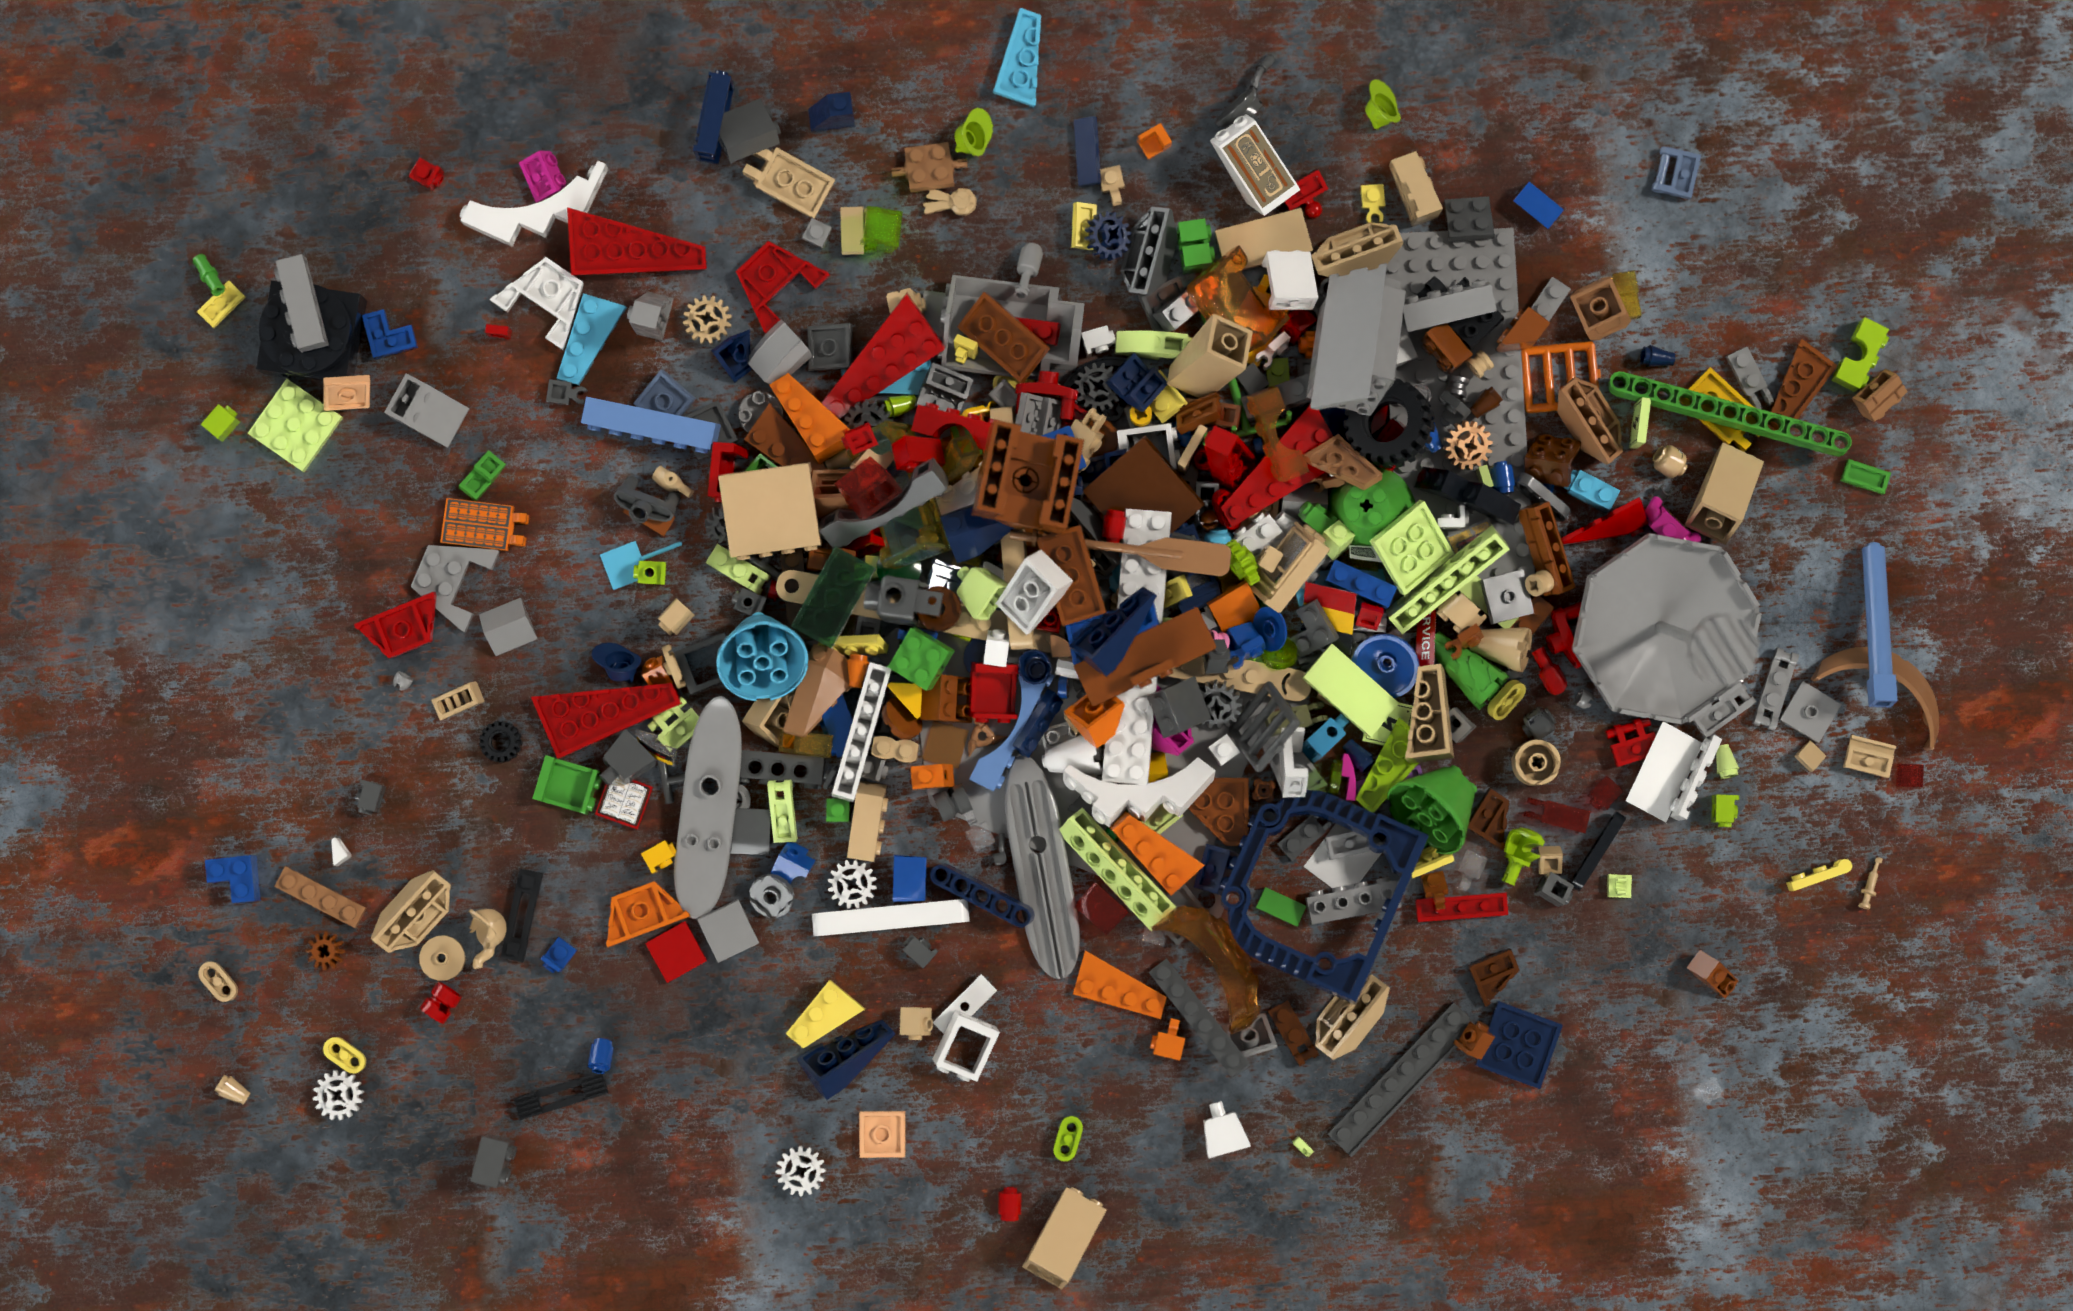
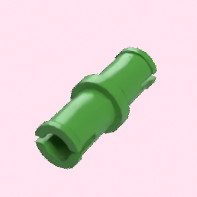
M204 254L195 256L192 263L199 271L200 279L207 284L213 296L221 295L225 291V286L218 278L217 270L210 265Z

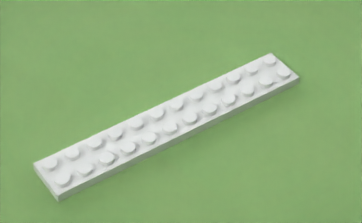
M1126 509L1123 544L1139 546L1165 537L1170 538L1172 512ZM1122 553L1117 609H1120L1121 602L1144 587L1157 596L1154 602L1159 625L1162 624L1167 570L1159 568L1137 554ZM1158 677L1151 679L1152 684L1142 689L1137 686L1116 696L1124 702L1125 706L1116 734L1105 743L1102 781L1138 785L1148 784L1154 713L1147 695L1156 692Z

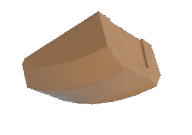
M1612 277L1600 278L1577 289L1570 295L1590 340H1601L1614 332L1625 329L1631 322Z

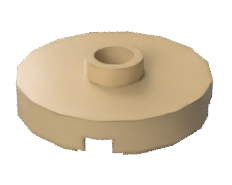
M670 644L663 646L662 650L666 662L663 664L667 675H672L678 689L685 687L686 683L681 678L683 675L673 651H671L672 646Z
M436 936L429 939L422 946L419 954L420 966L423 972L428 977L437 981L450 980L456 977L463 970L466 962L462 944L449 936ZM440 954H444L446 957L443 963L438 960Z

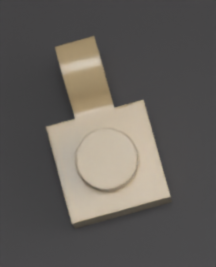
M1120 165L1100 169L1102 192L1110 193L1113 207L1122 205L1119 190L1124 189L1125 185Z

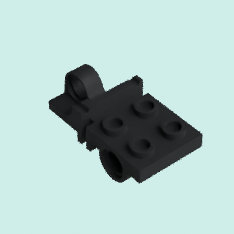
M1433 276L1417 295L1418 298L1426 297L1427 293L1440 290L1443 293L1448 290L1437 277ZM1466 277L1456 284L1462 285L1463 288L1470 286L1469 280ZM1497 310L1487 314L1448 322V325L1463 343L1472 349L1504 320V316Z

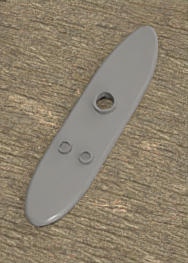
M722 696L710 700L699 716L692 735L685 771L674 860V885L678 903L683 911L686 910L690 914L689 918L697 919L710 913L715 907L725 884L730 858L741 770L742 739L737 713L730 701ZM711 777L717 781L718 790L716 793L709 794L703 790L702 783L706 778Z
M1021 755L1012 763L1005 787L1006 824L1019 899L1021 902L1029 905L1035 913L1034 920L1025 926V931L1036 961L1049 976L1063 979L1073 971L1077 962L1080 946V929L1065 841L1059 830L1062 824L1056 800L1047 777L1032 758H1026ZM1034 836L1043 837L1046 847L1042 852L1035 853L1030 849L1029 842ZM1022 910L1023 921L1026 922L1028 915Z

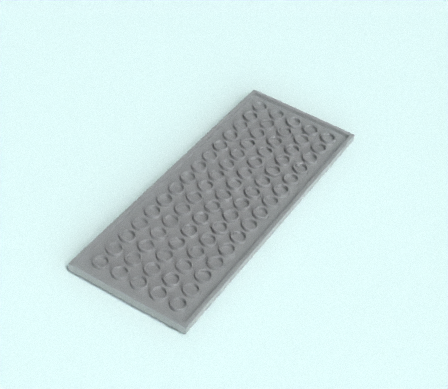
M1514 228L1494 229V239L1449 242L1448 231L1400 233L1404 244L1387 264L1386 277L1401 281L1400 290L1406 291L1405 298L1417 295L1433 276L1437 277L1448 291L1450 287L1458 284L1464 277L1469 280L1470 286H1472L1471 282L1483 279L1492 285L1496 309L1504 316V320L1474 348L1470 349L1468 347V349L1473 353L1471 358H1474L1479 350L1485 352L1493 362L1494 367L1491 370H1486L1484 376L1478 378L1472 373L1465 362L1450 375L1469 379V385L1465 389L1467 392L1466 398H1457L1468 408L1472 406L1485 388L1488 390L1491 386L1503 399L1499 403L1500 406L1480 416L1478 419L1471 412L1465 420L1469 422V425L1472 421L1477 422V427L1480 424L1485 426L1483 432L1488 431L1491 434L1487 439L1493 441V444L1488 445L1492 453H1486L1485 456L1488 458V461L1481 460V466L1487 465L1490 472V468L1494 467L1493 463L1507 461V465H1512L1516 481L1520 473H1525V456L1527 454L1521 350L1500 353L1496 351V348L1499 346L1496 341L1507 327L1512 329L1510 322L1519 312ZM1431 326L1408 332L1418 357L1396 367L1395 378L1412 384L1429 401L1430 409L1434 412L1435 417L1432 422L1435 423L1442 445L1445 446L1448 445V442L1443 440L1444 437H1450L1448 429L1455 430L1453 425L1441 417L1446 409L1444 407L1446 402L1441 398V395L1444 393L1445 388L1448 387L1447 376L1449 374L1447 371L1445 373L1442 372L1436 364L1437 359L1432 354L1428 355L1422 348L1423 343L1421 340L1426 332L1434 327ZM1400 404L1389 405V421L1393 418L1406 426L1408 413L1405 407ZM1478 435L1477 440H1478L1479 443L1481 444V439H1480V437H1479V435ZM1465 443V447L1471 446V443ZM1424 445L1423 448L1426 451L1422 455L1420 453L1416 454L1414 462L1405 461V466L1399 468L1396 466L1392 472L1400 476L1409 486L1415 503L1418 500L1425 501L1435 520L1441 518L1443 514H1454L1455 518H1458L1457 507L1461 504L1415 488L1417 476L1422 467L1450 470L1468 481L1479 482L1475 471L1478 466L1473 464V470H1469L1465 466L1463 470L1458 468V464L1456 466L1452 465V459L1445 457L1449 451L1444 450L1443 447L1431 453ZM1454 446L1455 452L1458 456V449L1456 446ZM1514 487L1513 493L1504 494L1522 504L1521 508L1530 505V499L1516 487ZM1465 506V510L1469 511V523L1465 524V528L1463 530H1441L1454 552L1449 540L1450 537L1470 529V533L1473 536H1477L1473 527L1487 521L1506 541L1510 550L1477 576L1481 579H1486L1522 569L1524 570L1525 578L1535 574L1533 559L1529 546L1526 543V536L1519 520V514L1514 525L1498 523Z

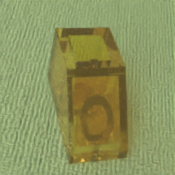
M781 729L778 751L830 758L833 735L810 732L803 738L784 733L783 729Z

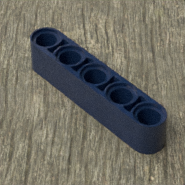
M940 864L931 870L930 877L936 885L1017 927H1025L1034 920L1035 913L1029 905L949 864ZM940 868L947 872L946 880H941L938 877V870ZM959 879H964L967 882V889L965 891L959 889ZM980 889L986 891V901L979 899L978 891ZM999 900H1004L1007 903L1008 908L1005 912L998 908ZM1020 910L1027 913L1028 919L1026 922L1019 920L1018 912Z

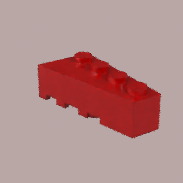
M1215 425L1212 431L1207 433L1204 447L1212 479L1219 482V489H1225L1232 493L1243 482L1249 472L1256 467L1259 461L1238 435Z

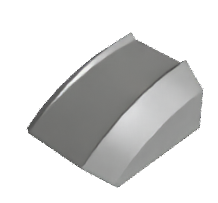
M780 320L752 350L749 355L748 364L764 382L771 384L787 373L792 375L813 355L786 323Z

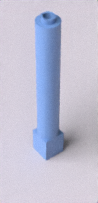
M1871 542L1862 548L1870 677L1867 680L1868 707L1891 708L1897 702L1896 675H1893L1885 547L1881 546L1880 543Z

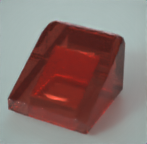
M1897 764L1896 787L1922 788L1924 765Z

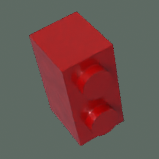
M904 435L891 445L897 470L913 473L915 467L932 458L936 460L940 467L946 464L940 439Z

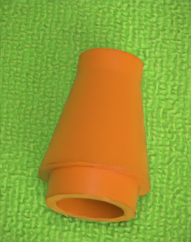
M850 654L849 660H847L849 687L862 688L870 663L867 662L868 656Z

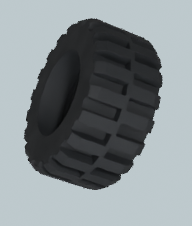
M1394 378V382L1371 416L1361 415L1348 409L1345 410V415L1348 417V420H1344V428L1348 431L1345 435L1347 440L1351 442V447L1373 465L1378 467L1382 465L1384 468H1392L1395 465L1399 468L1405 466V461L1414 462L1416 454L1420 453L1422 455L1426 451L1423 447L1426 443H1431L1432 437L1430 432L1435 431V424L1432 423V420L1435 419L1434 412L1430 409L1429 401L1412 384ZM1400 404L1404 406L1408 413V422L1403 433L1389 442L1375 440L1371 433V424L1376 413L1387 405Z

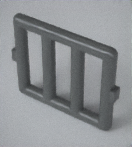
M1270 681L1266 682L1252 701L1249 700L1245 704L1244 711L1229 728L1230 735L1256 772H1261L1275 754L1280 753L1284 749L1285 742L1300 725L1298 717ZM1270 694L1272 699L1241 735L1239 732L1241 727L1267 695ZM1278 706L1281 711L1250 747L1248 741ZM1287 718L1290 723L1264 755L1258 759L1257 753Z

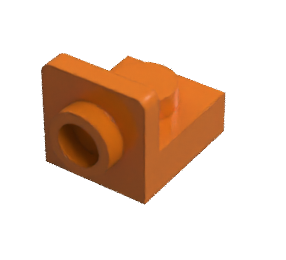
M663 656L650 658L644 663L642 676L648 685L674 683L675 686L672 676L667 675L663 664Z

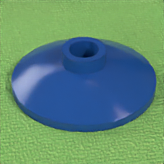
M1269 606L1259 609L1254 616L1253 625L1265 642V650L1270 652L1277 651L1283 647L1287 638L1285 620L1281 613L1276 612Z

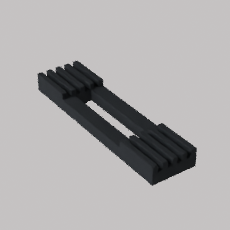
M520 868L500 958L524 962L543 873ZM522 892L530 894L522 935L521 938L513 937Z
M595 1073L513 1099L518 1111L519 1120H523L602 1096L609 1092L604 1075ZM579 1085L582 1086L584 1094L542 1107L540 1105V1097Z

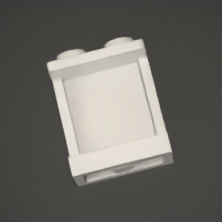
M1300 250L1292 252L1267 251L1262 261V266L1267 267L1271 297L1268 301L1269 310H1313L1318 300L1311 253Z
M1298 727L1285 742L1284 749L1279 753L1282 798L1305 797L1308 768L1294 769L1293 752H1302L1305 734L1304 727Z

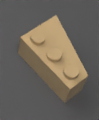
M1415 151L1391 160L1389 167L1412 227L1438 218L1443 207L1436 195L1433 183L1425 171L1426 166L1422 156L1419 157Z
M860 780L855 797L847 858L874 862L876 855H880L882 842L878 841L879 833L883 834L885 820H882L883 812L887 811L888 798H885L887 784Z

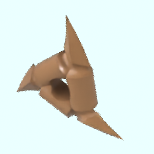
M972 718L976 726H974L970 737L971 740L968 742V755L970 757L976 747L995 745L1008 736H995L987 724L975 722V718ZM980 732L986 733L987 737L984 740L978 738Z

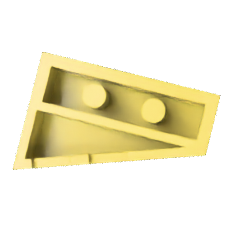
M829 980L788 1030L786 1035L802 1048H805L866 1008L832 980Z

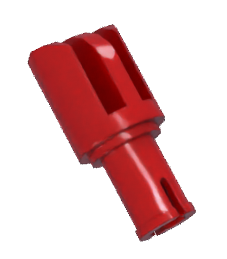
M1544 646L1532 652L1531 654L1541 670L1539 677L1546 690L1554 695L1564 692L1567 687V680L1560 666L1552 663Z

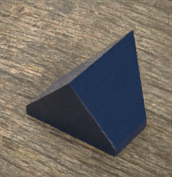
M750 329L730 336L711 350L714 357L734 383L752 370L748 364Z

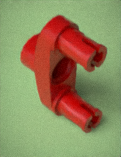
M1039 371L1038 382L1016 384L1015 394H1017L1015 414L1018 413L1021 392L1060 396L1062 399L1060 419L1073 420L1078 391L1058 385L1059 373Z
M1581 602L1565 608L1559 607L1552 610L1551 619L1555 633L1546 636V642L1551 653L1555 655L1563 651L1569 662L1576 669L1582 667L1572 651L1574 636L1568 621L1579 617Z

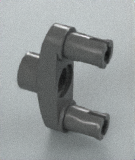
M628 476L623 485L618 487L614 494L616 503L628 510L630 518L637 523H644L647 519L662 522L670 521L675 515L676 507L681 499L680 494L677 492H669L665 501L637 491L635 489L638 486V479L634 476Z

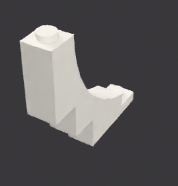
M597 161L596 165H592L587 175L589 180L576 176L560 192L529 206L497 208L469 201L468 205H464L461 210L460 221L463 225L513 247L522 227L546 238L556 218L568 223L567 207L588 213L608 171V167L605 163Z

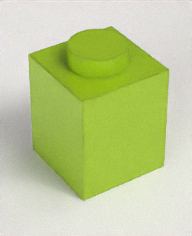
M218 404L201 425L223 442L240 421L236 418L238 413L227 405L224 408Z

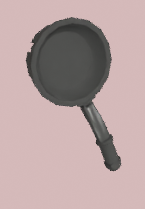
M1271 52L1257 65L1258 69L1252 78L1250 88L1236 98L1214 122L1215 125L1226 129L1238 117L1246 114L1252 117L1259 110L1262 102L1258 99L1256 91L1258 90L1263 73L1277 59L1275 52Z

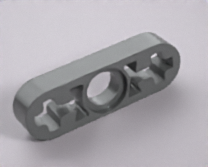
M1520 473L1515 481V487L1534 503L1550 501L1555 520L1565 521L1570 513V508L1533 476L1527 473Z

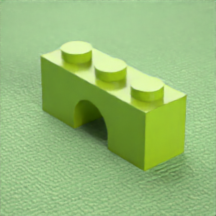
M1866 317L1860 320L1850 341L1861 348L1862 358L1860 361H1854L1844 357L1840 360L1831 381L1853 392L1864 388L1870 376H1867L1869 369H1873L1879 360V356H1877L1879 349H1883L1889 339L1886 336L1889 329Z

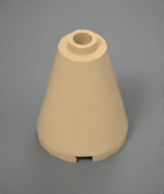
M1530 628L1481 630L1484 638L1481 639L1477 646L1470 648V651L1516 672H1524L1529 660L1526 657L1527 652L1531 650L1532 631Z

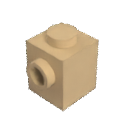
M901 1007L900 1035H908V1040H922V1036L931 1035L933 1020L931 1018L932 1008Z

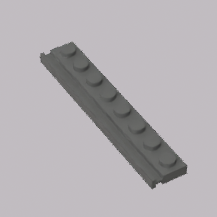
M1452 1002L1327 1134L1350 1157H1353L1457 1048L1453 1042L1455 1039L1459 1040L1469 1022H1473L1470 1017Z

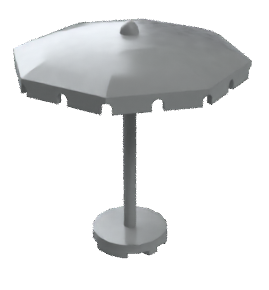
M1648 533L1587 575L1572 651L1611 711L1676 724L1690 723L1713 707V702L1723 700L1740 688L1744 679L1748 678V675L1754 670V664L1758 656V646L1760 647L1757 637L1762 615L1759 612L1760 604L1747 583L1740 578L1741 574L1727 551L1723 550L1721 546Z

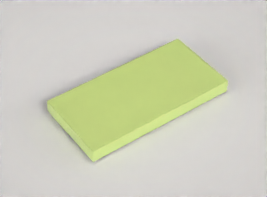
M1333 644L1326 648L1302 677L1304 681L1369 738L1374 735L1399 704L1398 701Z

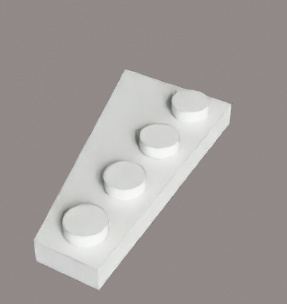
M1712 735L1709 739L1705 738L1700 746L1702 753L1699 759L1695 758L1690 767L1692 773L1689 779H1684L1680 787L1682 793L1679 799L1675 798L1670 807V810L1673 811L1670 817L1678 821L1688 818L1690 812L1686 809L1697 798L1698 794L1695 789L1696 787L1699 788L1704 782L1707 771L1704 769L1712 764L1722 741L1721 738Z

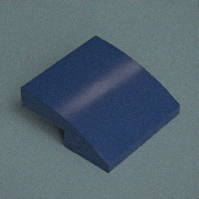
M1135 353L1129 355L1105 382L1120 398L1141 412L1145 411L1168 385L1167 381L1155 367L1148 369Z

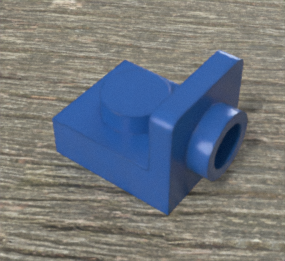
M558 937L547 953L541 957V960L544 961L543 966L552 973L555 971L562 972L578 950L561 937Z

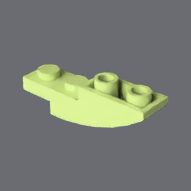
M1117 331L1115 354L1129 356L1135 353L1140 358L1154 360L1167 358L1175 360L1192 340V337H1188V334L1164 331Z

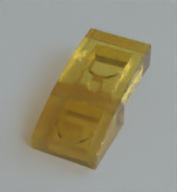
M1635 270L1613 273V282L1630 319L1641 318L1642 313L1638 299L1639 289Z

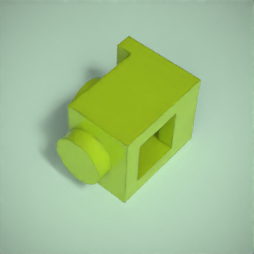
M639 561V565H634L633 578L638 579V583L665 585L666 562ZM646 569H653L654 574L652 577L646 576Z
M1712 795L1711 822L1718 823V827H1732L1734 818L1738 816V806L1734 804L1736 800H1739V795Z

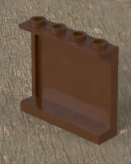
M1146 435L1083 490L1085 494L1083 498L1090 506L1095 505L1100 511L1098 515L1103 521L1104 515L1107 514V509L1125 511V514L1126 509L1172 512L1170 534L1205 504Z

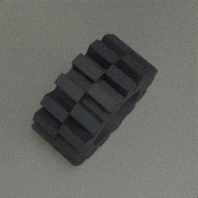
M495 721L492 724H488V727L482 730L483 733L479 737V746L482 749V753L488 759L499 763L509 762L512 758L517 757V753L521 751L522 736L512 724L504 721ZM499 733H504L509 738L508 747L502 751L496 750L492 744L494 736Z

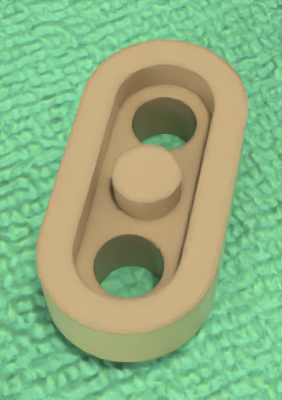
M206 962L201 965L198 972L199 978L215 998L221 1002L232 1001L238 994V987L222 966L216 962ZM210 969L215 970L214 977L209 976ZM225 986L230 988V993L227 995L223 992Z

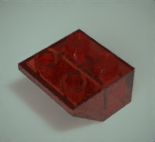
M871 456L834 483L860 520L867 519L903 492L891 474Z

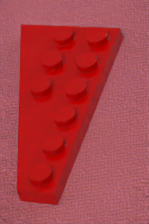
M567 207L571 275L707 269L705 246Z
M907 292L857 358L851 363L843 376L823 399L822 404L838 419L847 414L851 406L855 408L857 402L862 404L865 399H870L945 350L946 347Z
M1311 402L1303 413L1296 418L1290 428L1282 434L1263 456L1256 467L1249 472L1243 482L1236 487L1219 507L1229 527L1237 525L1325 473L1303 462L1304 454L1333 437L1320 411L1310 408Z
M674 683L531 697L557 759H561L682 704Z

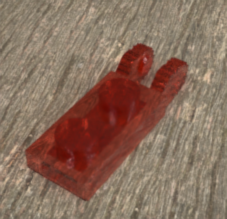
M1527 799V803L1530 805L1541 806L1544 809L1542 815L1532 811H1525L1524 817L1586 834L1591 811L1549 800Z

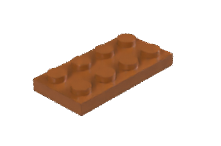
M986 292L982 293L957 326L967 337L978 342V346L1020 383H1024L1050 350L1048 345Z
M1081 525L1068 528L1061 535L1052 533L1036 538L1039 550H1042L1073 580L1063 597L1056 603L1062 626L1106 614L1107 611Z

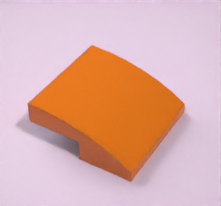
M1245 580L1206 603L1215 618L1214 620L1218 628L1224 633L1227 632L1228 628L1247 622L1253 623L1256 612L1261 609Z

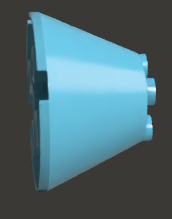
M756 612L744 619L721 644L717 654V671L724 686L733 694L751 701L766 698L775 700L789 694L802 682L808 669V652L805 643L795 631L770 616Z

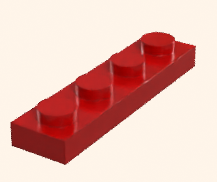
M1507 892L1445 897V909L1436 910L1433 898L1415 899L1417 922L1509 915Z

